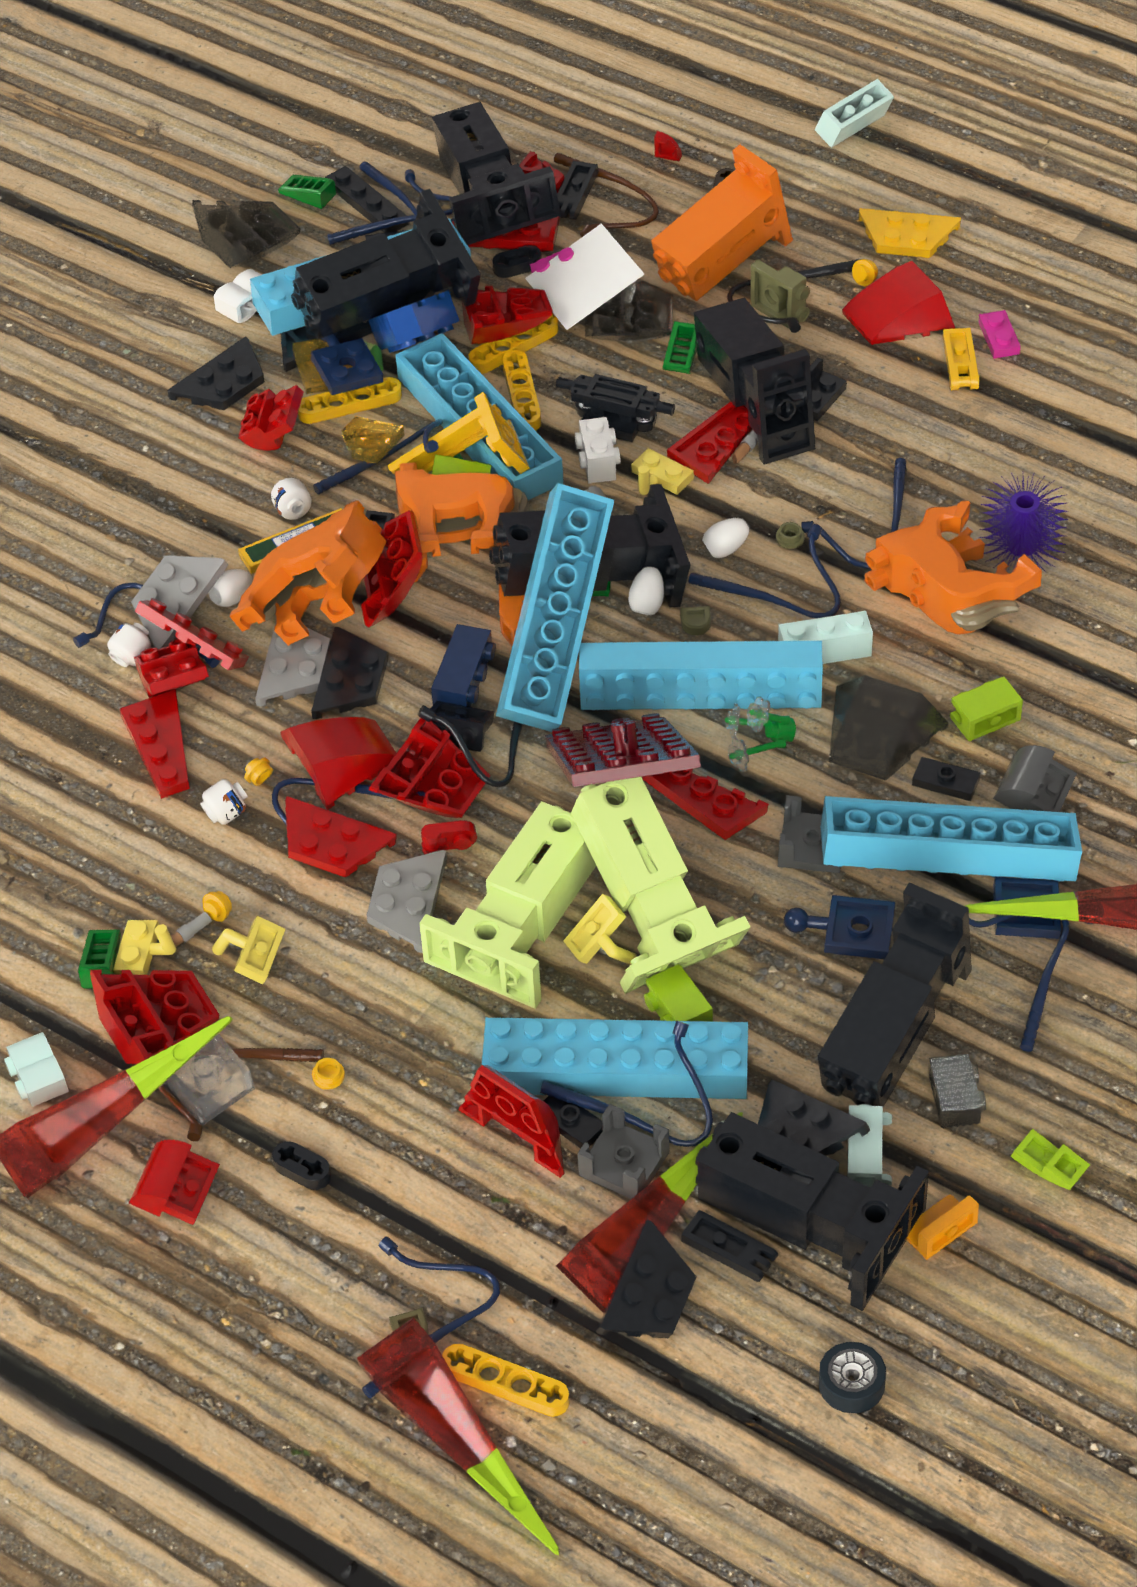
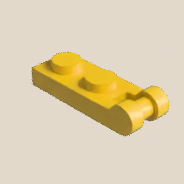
M971 328L943 329V343L950 390H959L960 387H969L970 390L979 389V374ZM959 374H968V376H959Z

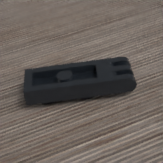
M579 161L572 162L557 193L561 218H567L569 214L570 219H577L599 173L598 164Z
M701 1210L697 1212L681 1234V1242L757 1282H760L764 1277L762 1271L767 1272L771 1267L770 1261L774 1262L778 1257V1252L775 1249Z

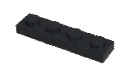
M347 166L325 177L335 181L337 195L372 223L407 216ZM409 222L395 225L383 229L381 231H383L384 233L396 232L404 228L405 226L409 225Z

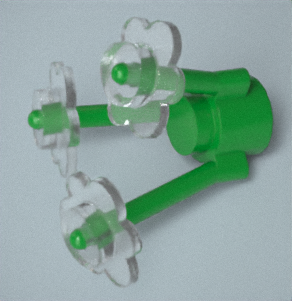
M757 697L755 703L749 705L747 710L748 719L739 718L740 706L738 704H734L733 710L728 711L725 718L726 729H730L732 744L729 745L728 756L730 762L736 768L738 767L741 772L747 771L748 755L774 748H786V742H792L795 737L796 725L794 719L790 718V716L768 713L770 702L766 699L763 700L762 697ZM739 725L752 727L756 732L761 731L765 727L766 737L771 738L773 742L746 749L745 742L738 740L736 737Z

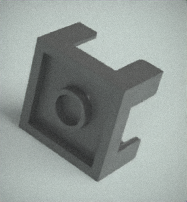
M786 795L783 830L779 841L778 867L840 873L841 867L823 864L820 827L822 815L802 813V798Z
M609 1104L602 1115L603 1131L591 1150H589V1144L585 1142L577 1153L579 1176L639 1202L670 1152L669 1129L654 1124L653 1137L626 1126L625 1111Z

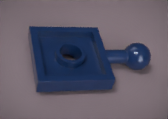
M336 332L320 339L326 341L329 347L311 351V360L331 395L383 382V373L363 338L340 344L336 337ZM343 365H351V366H353V367H352V368H346V367L343 366Z
M995 877L993 884L994 901L1058 894L1059 883L1054 880ZM1087 899L1078 905V915L1082 922L1092 925L1102 919L1104 911L1098 901ZM1014 916L995 924V935L1059 939L1061 934L1060 919Z
M832 895L829 917L809 916L805 910L796 907L786 912L784 925L793 933H800L806 928L827 930L824 953L885 959L890 950L895 902ZM864 924L868 928L864 931H857L852 926Z

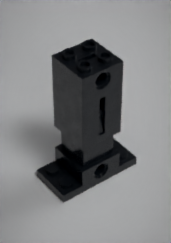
M481 102L431 117L440 161L459 192V195L449 198L454 225L467 245L561 216L554 173L551 167L548 166L524 174L518 163L512 165L509 147Z
M427 189L420 192L417 216L413 221L412 231L389 240L385 233H382L296 267L295 280H293L294 290L291 299L294 307L297 310L300 309L303 313L304 323L308 331H313L317 340L404 306L408 295L427 287H431L432 291L436 293L452 286L455 296L458 299L461 298L466 307L476 302L481 274L432 191Z
M745 297L694 312L698 360L735 407L744 405L747 408L749 425L758 436L759 459L765 465L816 449L810 354L803 349L785 355L782 342Z
M662 484L650 485L648 497L644 498L643 505L635 506L633 515H615L610 517L593 591L606 590L608 581L634 580L643 568L655 567L662 575L664 596L669 608L681 606L690 562ZM545 510L499 513L498 523L493 526L494 545L489 548V560L491 564L495 565L496 583L501 585L504 596L525 595Z
M910 882L903 892L904 910L892 929L893 946L882 964L873 961L818 1054L821 1084L824 1089L832 1095H843L852 1099L857 1106L869 1104L884 1107L935 1019L934 1002L944 984L947 983L954 986L958 977L967 980L972 971L968 907Z
M733 1112L729 1114L724 1123L719 1122L712 1135V1141L708 1147L703 1146L700 1149L695 1160V1164L698 1166L695 1182L698 1184L699 1200L804 1250L812 1242L842 1256V1268L852 1272L848 1285V1290L851 1291L850 1305L861 1311L866 1307L905 1244L907 1236L920 1215L926 1210L928 1170L916 1166L910 1177L907 1175L903 1177L898 1189L877 1179L870 1188L840 1174L838 1161Z

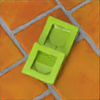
M1034 1129L1028 1133L1010 1156L1038 1176L1068 1190H1071L1090 1166L1088 1162L1063 1144L1058 1149Z

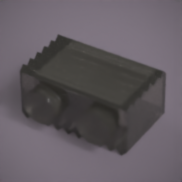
M969 1053L929 1058L928 1077L941 1128L972 1125L973 1123L979 1124L981 1111L986 1110V1098L984 1091H978L976 1083H979L978 1066L976 1063L971 1064Z

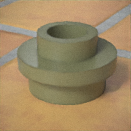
M794 522L782 524L776 532V542L783 548H797L805 540V534L801 526Z

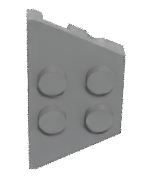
M164 556L131 603L134 609H136L139 601H150L151 598H154L166 604V610L176 615L178 612L190 618L227 568L228 563L222 558ZM138 614L142 624L149 631L148 635L155 648L160 649L169 646V643L176 638V630L173 628L171 631L163 630Z
M308 628L309 636L287 645L273 631L255 697L256 706H265L266 700L283 696V699L287 700L299 694L316 692L330 646V638Z
M440 850L379 866L367 911V922L379 930L387 931L391 937L398 941L403 938L414 945V950L423 953L420 921L425 914L433 917L447 860L446 851Z

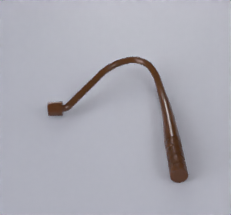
M556 153L554 156L555 163L569 168L573 161L582 162L561 153ZM598 168L599 173L597 177L619 183L634 190L647 199L653 207V214L645 220L629 223L602 224L606 229L641 227L657 218L659 214L658 206L649 194L628 180ZM600 224L586 225L580 232L581 237Z
M298 1048L201 1049L195 1055L318 1062L324 1058V1050ZM162 1084L158 1089L191 1123L187 1138L193 1142L199 1141L203 1129L202 1125Z

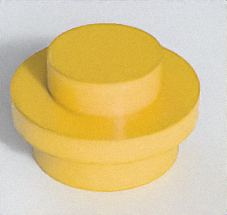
M860 259L854 263L852 276L857 284L868 286L877 278L878 268L873 261Z
M266 757L261 759L255 758L250 761L245 768L244 779L255 786L265 782L273 772L270 761Z
M221 891L209 892L203 897V910L211 919L222 922L228 918L232 910V903L225 893Z
M334 1058L319 1060L312 1070L314 1084L322 1089L336 1088L345 1078L343 1066Z

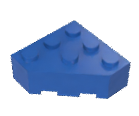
M449 290L374 317L368 321L378 347L381 350L388 349L389 353L434 337V331L436 330L438 334L453 330L452 324L460 320Z

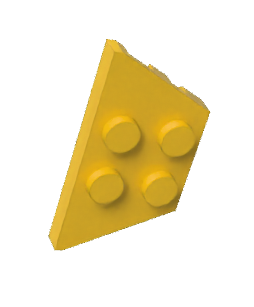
M859 208V221H863L866 226V234L873 241L872 245L876 253L930 258L939 246L944 245L948 241L949 234L953 230L958 231L961 224V217Z

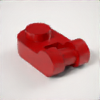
M459 820L425 825L421 830L422 853L425 855L440 850L468 849L477 841L475 824L470 821Z

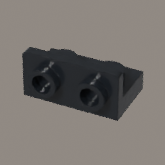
M817 357L810 365L813 417L815 421H818L846 390L847 380L823 371V359Z
M436 701L430 709L434 711V715L447 719L455 726L468 750L480 752L483 749L484 735L493 723L494 711ZM431 720L441 731L446 730L451 735L449 739L460 748L455 737L445 725Z

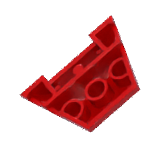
M913 261L895 266L891 271L858 293L842 309V314L871 345L904 340L906 335L920 333L925 337L930 336L931 331L955 329L942 291Z
M485 285V290H478L474 304L466 307L462 301L464 326L471 344L503 340L526 332L552 316V308L545 290L511 287L507 289V292L494 291L493 286Z
M410 510L385 523L380 534L387 542L378 561L364 578L368 598L361 604L365 626L369 628L386 619L395 611L407 596L420 571L422 549L414 512Z
M365 717L320 719L299 724L280 732L291 753L297 754L314 781L315 791L327 810L335 806L334 801L345 793L348 795L354 793L355 786L364 780H373L396 755V751L377 722Z
M420 718L402 747L388 766L382 769L368 790L432 814L450 818H462L486 783L474 773L464 753L449 739L451 735L446 730L441 731L431 720L428 722ZM473 758L482 773L490 778L491 775ZM424 791L426 793L425 796H419L416 792Z
M91 970L90 972L99 1019L126 1064H138L219 1020L220 1015L192 971L152 970L150 975H133L130 970H121V974H102L101 970Z
M481 1065L470 1084L471 1089L465 1095L464 1099L466 1100L459 1107V1111L483 1127L493 1118L532 1144L534 1161L561 1178L565 1173L560 1131L556 1115L550 1106L488 1065Z

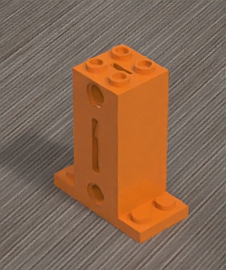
M741 144L732 150L736 170L651 240L654 250L653 257L657 261L660 278L666 283H672L683 296L688 295L696 302L768 240L778 241L785 247L793 241L777 169Z

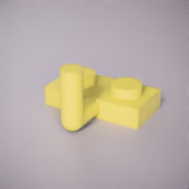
M649 448L631 464L632 473L638 475L639 493L642 495H647L650 485L662 484L664 489L678 495L694 479V470Z
M605 894L599 897L563 940L578 961L585 964L592 959L600 948L609 957L631 965L630 961L637 957L635 953L616 946L610 938L626 918V915L612 898Z
M256 916L247 936L229 928L225 929L212 946V951L216 955H222L230 943L242 948L234 971L263 984L268 977L285 928Z
M128 920L113 967L114 974H121V970H130L133 975H147L153 955H173L176 952V946L167 926L164 924L159 925L158 920Z

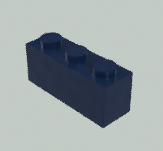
M460 624L456 625L431 687L433 704L436 701L471 707L472 703L476 704L479 696V684L484 682L487 676V663L489 660H493L495 656L496 644L492 643L491 630Z

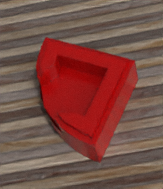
M657 131L654 136L655 157L679 162L682 152L677 142L669 135Z

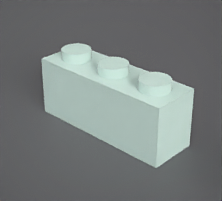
M876 79L826 109L815 131L832 148L883 117L894 96Z
M860 611L779 624L778 641H822V662L826 664L872 656L873 631L867 612Z

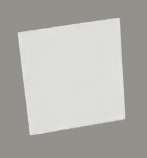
M602 223L569 246L574 251V255L570 260L562 262L557 255L549 261L550 266L544 272L535 271L525 278L533 289L545 290L553 314L566 330L644 275L642 270Z

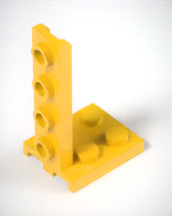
M484 392L474 397L478 408L428 439V441L434 440L438 443L437 451L427 453L422 443L388 465L389 470L394 475L395 471H400L401 463H417V470L423 469L429 473L433 470L435 454L454 457L488 435L485 438L488 446L494 453L497 451L500 453L507 467L513 466L519 474L530 468L512 421L510 419L505 420L502 417L501 410L495 404L491 405Z

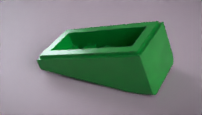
M294 174L278 189L282 195L323 209L336 195L334 180Z
M674 321L663 363V370L690 374L697 352L695 324ZM679 338L689 339V340H691V342H689V341H683V340H678V339H679ZM676 345H678V346H684V347H690V348H689V349L678 348V347H676ZM674 353H679V354H685V355H688V356H687V357H683V356H677V355H673V354H674ZM671 361L686 362V364L671 363Z
M120 930L88 931L78 968L82 988L93 989L90 976L91 970H101L102 974H114L113 967L119 951Z

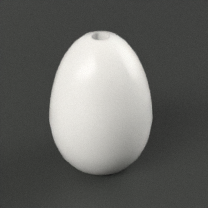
M741 518L725 519L713 524L704 533L702 541L714 558H724L734 553L744 543L749 534V526Z
M645 567L636 575L632 582L628 597L629 606L633 612L654 615L660 609L663 602L664 582L657 568Z
M242 569L224 571L208 592L209 597L216 605L221 607L235 605L240 602L241 596L252 584L253 578L248 571Z

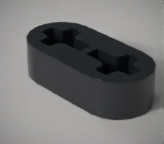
M528 245L498 253L492 260L493 272L500 278H509L531 272L530 264L542 259L541 250L536 246Z
M291 1141L282 1142L274 1148L272 1153L274 1167L281 1175L311 1190H320L329 1184L331 1180L330 1165L322 1156ZM291 1155L294 1156V1161L291 1159H287L285 1162L282 1161V1157L289 1158ZM318 1170H321V1173H322V1174L320 1175V1174L315 1173V1172H317ZM309 1171L314 1172L315 1174H313V1176H310Z

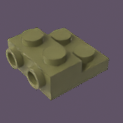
M759 259L751 264V306L770 318L795 317L799 323L804 322L810 313V309L806 307V299L810 294V288L806 286V277L787 266L778 271ZM786 323V324H782V325H784L785 327L789 328V326H788L787 323Z

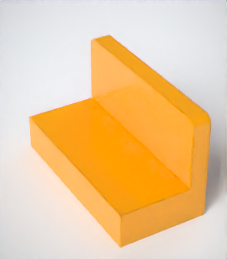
M947 1195L920 1215L907 1236V1241L928 1260L978 1223L979 1203L970 1195L961 1202L953 1195Z

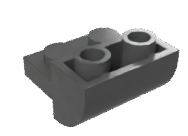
M1037 745L1024 746L1013 755L993 799L1010 809L1060 812L1077 773L1053 760L1055 751Z

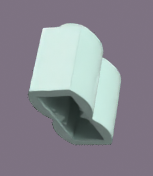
M43 1032L6 1047L9 1057L4 1058L10 1076L17 1075L19 1078L15 1082V1086L21 1100L28 1098L31 1106L34 1107L69 1092L64 1075Z

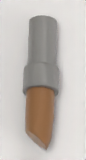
M754 430L744 437L740 446L733 453L732 459L734 464L739 463L757 445L758 436Z
M203 912L187 925L184 924L171 935L175 946L177 947L183 942L186 943L194 937V934L211 923L210 916Z

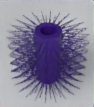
M1023 476L1022 489L1024 491L1020 489L1016 493L1015 488L1013 489L1009 483L1008 485L1014 491V495L1004 488L1003 490L1010 497L997 491L995 493L1004 499L996 500L997 498L986 497L999 504H981L995 510L983 512L994 518L982 522L993 526L979 529L993 534L979 538L998 539L985 545L1000 546L989 551L990 553L1006 549L994 558L996 559L1010 551L1011 553L1007 557L1009 558L1011 554L1014 555L1011 559L1012 562L1016 556L1019 559V557L1025 554L1027 557L1031 556L1032 560L1034 559L1037 564L1038 562L1032 556L1034 553V555H1037L1038 558L1040 557L1051 566L1037 552L1048 555L1055 560L1057 558L1049 555L1043 549L1061 552L1049 545L1063 544L1053 540V538L1064 536L1054 531L1066 527L1059 526L1055 522L1068 519H1063L1055 514L1069 511L1059 509L1047 510L1054 509L1053 507L1061 504H1066L1048 503L1055 498L1065 495L1042 499L1049 493L1044 495L1042 493L1038 497L1041 491L1039 490L1037 494L1036 492L1034 494V489L1031 492L1029 487L1028 490V480L1025 491Z

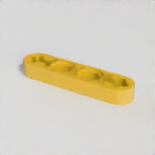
M552 313V316L545 322L526 332L503 340L484 343L470 351L468 354L469 361L481 374L488 373L503 365V356L506 352L520 350L525 353L557 335L559 331L558 319ZM520 335H530V336H531V337L528 338V339H520V338H518ZM503 346L509 348V349L506 350V351H498V350H496L498 347H503Z
M520 350L508 351L503 356V371L511 405L537 431L541 427V412L527 356ZM513 363H517L519 368L514 369ZM518 379H523L526 381L523 384L513 383V381ZM520 398L530 399V401L526 403H520L517 400H519ZM530 413V420L526 419L525 414Z
M387 377L383 378L382 383L336 395L325 392L302 398L298 418L303 423L312 424L397 403L402 398L401 382L396 378ZM360 395L370 396L369 398L363 400L356 398ZM335 401L343 402V404L339 406L329 405L330 403Z
M452 1344L443 1351V1371L446 1376L453 1380L547 1416H560L569 1407L568 1388L559 1380L464 1344ZM459 1357L464 1359V1363L459 1362L457 1366H452V1361H457ZM492 1367L499 1371V1375L493 1380H484L480 1376L481 1371L485 1368ZM523 1379L530 1382L531 1387L526 1392L520 1393L512 1389V1384L517 1380ZM539 1386L541 1387V1392H537ZM559 1394V1399H555L552 1403L548 1402L547 1397Z

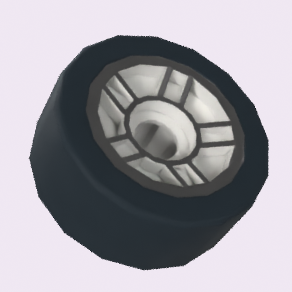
M845 1342L835 1345L825 1353L820 1362L819 1389L823 1399L831 1407L844 1413H860L870 1410L881 1400L885 1392L886 1366L882 1357L872 1347L859 1342ZM850 1375H852L853 1378L856 1380L850 1381L848 1380V1378Z

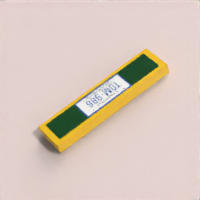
M342 508L239 548V556L251 574L255 573L263 558L273 549L321 524L332 514L342 510Z

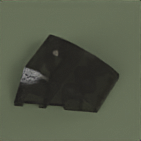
M192 200V207L202 241L229 268L256 261L283 247L300 234L301 228L274 202L241 201L240 205H227L224 201L217 200L216 205H202L201 200Z
M645 281L633 282L586 316L585 337L609 341H644L670 336L673 328V294Z
M866 675L836 686L829 762L886 781L911 759V755L917 749L928 745L932 736L939 730L941 732L948 727V721L922 693Z

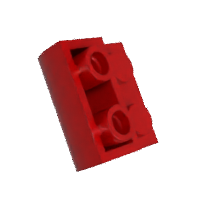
M295 385L287 390H281L277 395L270 389L260 394L252 395L247 401V409L241 421L242 426L238 438L246 445L258 450L271 451L281 448L284 435L294 429L304 391L298 385Z
M179 639L171 641L169 646L160 649H145L140 653L141 655L134 657L140 679L149 698L205 680V678L209 677L206 665L199 658L196 646L186 644Z
M170 1139L159 1141L151 1152L129 1204L158 1217L164 1212L193 1225L220 1164L191 1152L192 1145L189 1143Z

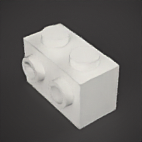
M607 417L579 420V432H575L576 448L581 449V452H579L580 468H585L588 484L616 480V464H620V452L618 447H613L616 444L615 429L609 428Z

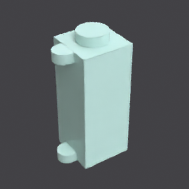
M869 1104L849 1105V1114L865 1121L870 1131L863 1137L858 1132L848 1138L847 1177L870 1188L876 1179L891 1186L892 1177L888 1174H882L883 1125H890L892 1123V1114L883 1112V1106H872Z

